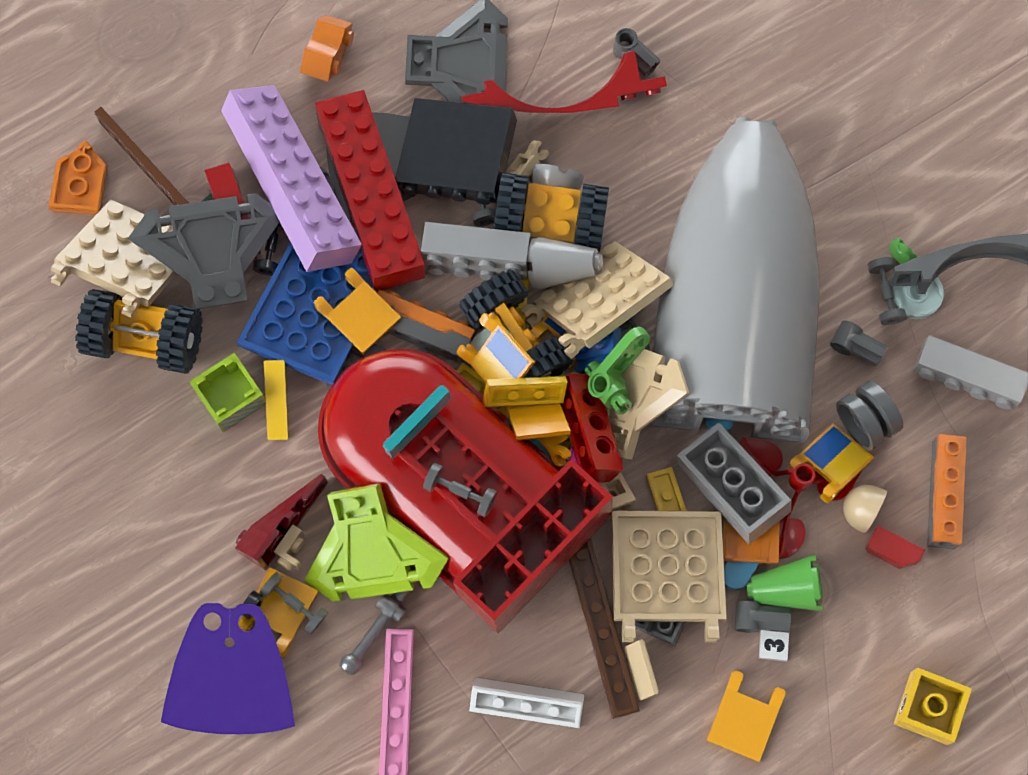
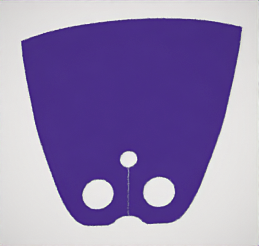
M205 603L197 609L189 623L175 659L164 702L162 723L185 730L214 734H258L279 731L295 726L283 662L269 622L257 605L239 604L235 608H225L220 603ZM209 613H216L221 618V625L216 630H209L204 625V618ZM247 613L255 618L256 624L251 631L240 629L238 620L241 615ZM230 637L234 640L232 647L225 645L226 638Z

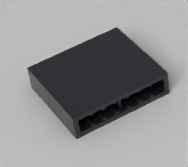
M414 98L395 177L400 192L409 196L423 194L434 199L449 197L459 202H463L465 199L474 200L484 205H488L490 202L497 203L502 173L506 172L517 123L513 108Z

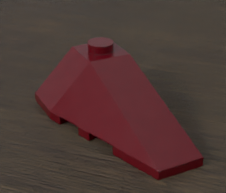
M322 474L318 475L252 524L247 531L243 530L236 540L237 546L235 549L266 571L277 556L274 553L275 549L292 524L296 527L299 525L328 484L326 477Z

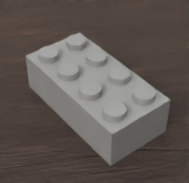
M425 222L421 246L425 271L434 275L451 273L461 278L478 276L483 280H489L493 275L496 274L497 276L500 272H506L511 269L515 271L520 280H527L530 262H527L528 248L531 241L530 233Z
M720 423L716 424L677 455L679 468L749 545L791 512V499Z

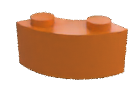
M327 15L317 19L312 38L303 52L300 73L327 82L333 75L337 76L341 69V60L346 47L351 46L353 42L354 32L351 31L353 23Z

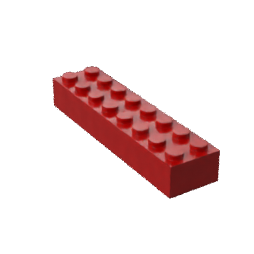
M360 90L315 102L317 120L354 231L362 244L360 249L374 291L378 292L379 290L424 279L425 264L365 91Z

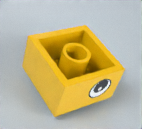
M916 668L910 672L894 725L945 745L952 744L956 740L972 688Z

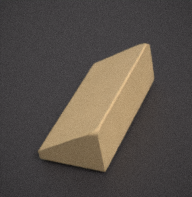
M641 639L625 646L623 653L637 701L657 697L659 689L645 641Z

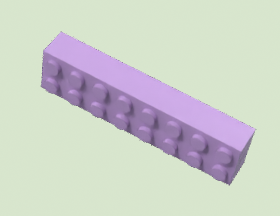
M275 85L230 90L221 111L270 204H272L273 210L306 272L351 264L362 244Z

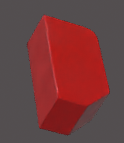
M878 525L865 547L869 554L898 569L916 565L921 560L925 549Z

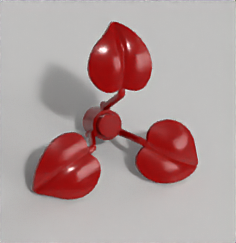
M742 437L739 442L742 448L769 477L771 474L776 477L789 475V485L795 490L791 500V512L801 491L806 490L810 484H817V491L820 495L823 494L824 488L830 484L812 466L806 463L798 464L794 469L789 467L787 470L776 471L782 466L783 456L779 447L770 441ZM861 472L832 501L844 499L853 489ZM791 512L779 522V559L792 556L798 551L805 540L806 530L804 523L799 519L790 518Z

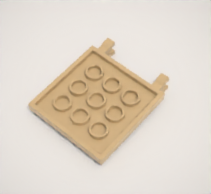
M110 200L56 256L54 264L51 266V271L55 272V275L51 278V283L61 286L67 277L73 274L123 296L122 302L126 305L122 309V314L132 317L140 305L149 307L177 273L128 240V237L145 214ZM171 225L161 227L162 233L173 231Z
M614 241L599 252L603 256V268L599 270L597 275L555 285L551 289L544 291L539 298L534 300L535 306L527 304L520 308V311L526 317L532 313V316L526 320L527 324L532 328L540 323L542 318L547 316L566 330L569 334L561 336L558 340L564 347L571 343L564 352L572 359L584 346L590 349L674 286L671 278Z
M612 511L614 621H622V642H633L636 638L635 621L705 622V643H716L717 639L720 638L718 622L726 621L721 512Z

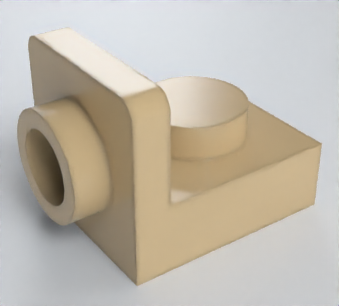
M293 524L274 551L277 557H279L277 562L290 571L293 567L297 570L301 569V563L291 555L292 553H298L305 541L302 539L304 537L302 530Z

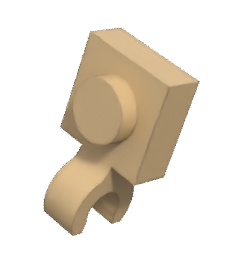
M534 140L529 144L524 154L520 153L505 173L524 175L530 178L533 175L534 166L540 164L539 160L546 159L549 151L541 149L538 153V148L542 143L541 141Z

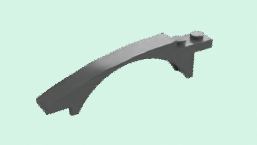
M1028 234L996 236L957 244L914 258L894 267L889 280V286H916L917 294H926L929 286L942 272L958 263L977 258H1002L1028 265Z

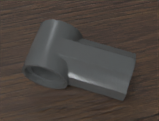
M622 28L617 32L613 47L616 57L622 59L624 53L635 51L638 71L644 77L649 76L660 63V59L638 40L634 30ZM620 42H628L630 46H624Z
M846 320L841 322L830 342V346L835 351L843 355L852 354L875 367L879 364L888 347L882 342L864 334L862 328L855 323Z
M753 601L736 602L735 631L756 633L760 632V630L789 632L791 624L790 608L762 606L760 603Z

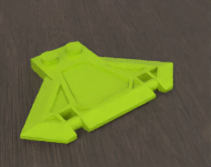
M380 484L335 491L327 495L335 524L304 579L307 584L318 590L332 602L342 600L341 592H347L350 599L411 591L414 590V581H420L423 589L433 587L449 557L388 514ZM410 565H415L416 570L411 571ZM338 576H342L343 581L339 582Z

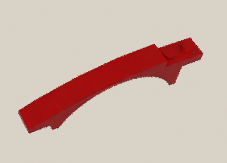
M630 51L623 54L615 73L598 92L586 100L571 106L545 108L526 104L507 94L493 80L483 82L485 92L465 95L460 98L461 102L513 108L516 112L575 113L619 107L617 96H621L623 101L636 98L637 92L645 91L646 96L661 93L660 88L666 87L667 83L665 76L640 81L635 51Z

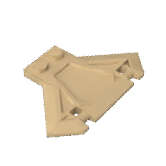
M646 349L639 354L622 374L626 383V389L629 392L627 399L632 403L631 408L625 405L628 411L619 415L614 408L609 409L605 406L611 429L615 436L619 456L625 459H633L641 429L690 394L680 362L670 358L666 366L665 356Z

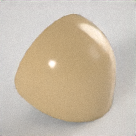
M868 484L853 488L847 494L843 503V513L847 522L856 530L863 533L867 532L885 500L887 490Z

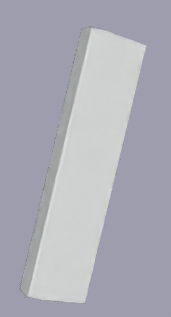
M475 678L472 686L469 711L580 728L584 694Z

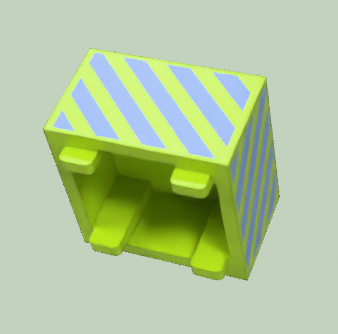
M235 353L189 381L222 432L266 405L265 397Z

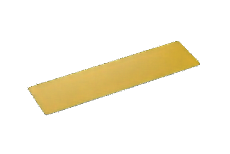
M284 360L264 361L268 440H288Z

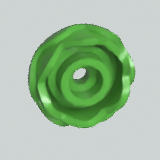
M899 237L891 241L889 253L900 264L918 257Z

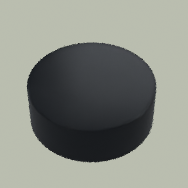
M254 590L248 595L243 604H254L260 608L264 597ZM246 613L242 615L247 619L253 618L251 614Z

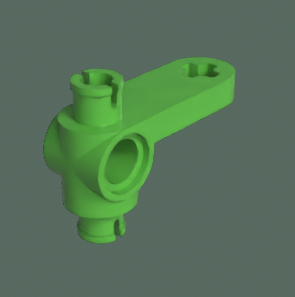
M635 327L628 331L602 363L599 361L591 362L588 366L592 371L588 367L585 368V373L590 377L588 380L590 394L600 398L607 408H614L619 415L628 411L625 405L628 408L632 406L631 401L627 399L629 392L626 389V383L622 374L650 342V336L643 327Z

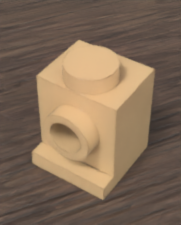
M619 473L611 482H598L613 496L612 511L631 510L636 498L622 473Z

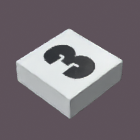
M761 630L758 659L786 662L788 659L789 633Z

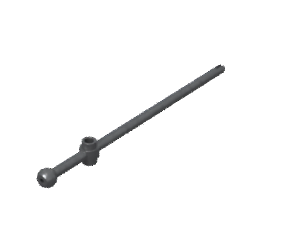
M410 591L397 592L392 597L384 594L376 604V607L381 610L380 615L354 651L345 654L340 660V667L350 675L357 674L360 671L361 658L391 618L399 622L407 611V608L401 605V603Z

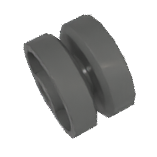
M867 381L855 391L856 395L848 394L838 400L836 408L840 420L851 437L865 450L871 451L882 444L884 437L891 438L903 429V420L890 396L875 382Z

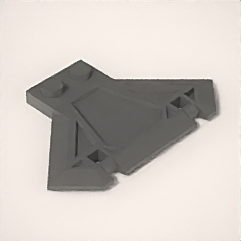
M479 0L436 36L407 35L405 85L433 86L447 101L464 103L461 102V96L485 92L483 82L487 80H493L506 92L507 35L500 34V28L508 27V18L490 0ZM484 28H490V33L484 32Z
M255 193L248 194V203L238 204L237 197L235 196L169 206L170 215L159 216L158 208L150 209L128 237V240L190 282L194 307L204 309L248 301L243 273L280 221L273 210L272 204ZM250 213L251 219L241 220V214ZM172 225L173 231L162 233L161 227Z

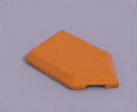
M86 140L79 144L78 148L69 155H64L57 160L48 206L49 210L96 215L100 211L108 166Z

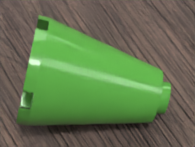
M810 555L751 576V582H747L748 598H754V602L763 605L815 611L824 610V604H818V600L823 597L819 566L813 567L812 562L818 560L817 555Z

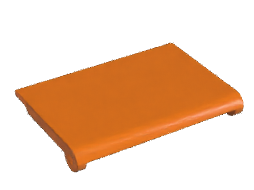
M723 517L724 561L779 564V522L749 545Z

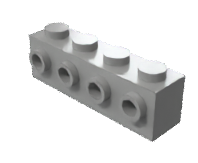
M930 335L923 342L913 369L923 379L931 381L935 379L944 383L949 389H961L969 392L970 396L975 399H987L995 402L997 407L1005 410H1014L1022 402L1028 384V372Z

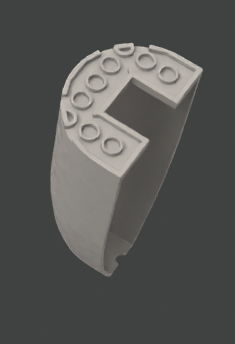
M745 117L737 118L735 124L729 127L709 154L695 177L679 211L663 271L664 274L671 278L674 286L658 298L653 352L665 356L666 366L670 358L680 362L690 394L647 426L699 431L702 419L705 417L754 423L752 438L805 443L809 437L819 316V264L815 224L806 188L796 163L780 131L776 128L777 123L775 121L764 120L760 122L751 121Z

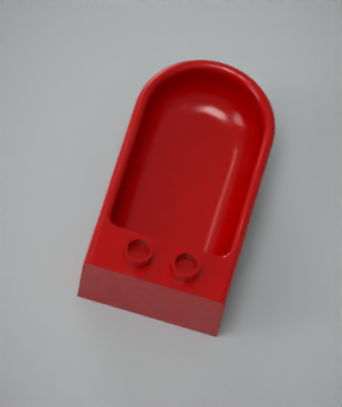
M410 349L385 350L368 355L342 372L334 385L332 384L324 398L318 420V439L323 458L332 474L346 489L380 484L388 514L449 557L439 578L492 629L500 633L609 519L612 512L613 496L572 459L563 468L557 467L551 457L529 439L517 440L512 425L508 423V418L495 406L485 407L483 402L484 396L455 369L439 358ZM440 385H443L450 391L451 400L392 459L385 452L383 443ZM437 463L444 467L441 478L451 483L456 481L472 489L471 492L481 497L484 496L488 488L498 491L489 514L486 517L477 514L480 502L470 497L465 499L449 491L448 487L440 483L437 484L432 492L423 489L424 481L432 465Z

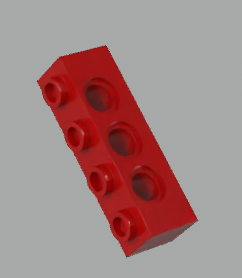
M567 374L566 379L568 383L564 402L560 403L570 428L569 437L577 464L596 482H611L624 469L608 419V412L600 398L590 394L588 390L589 375Z

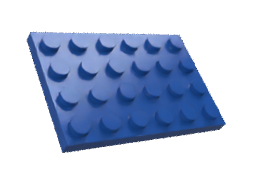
M290 242L237 341L238 347L270 360H284L286 367L327 384L334 385L354 345L315 308L314 301L321 296L333 309L337 307L356 289L346 280L345 272L350 268H353L374 290L361 249H359L351 264L306 272Z

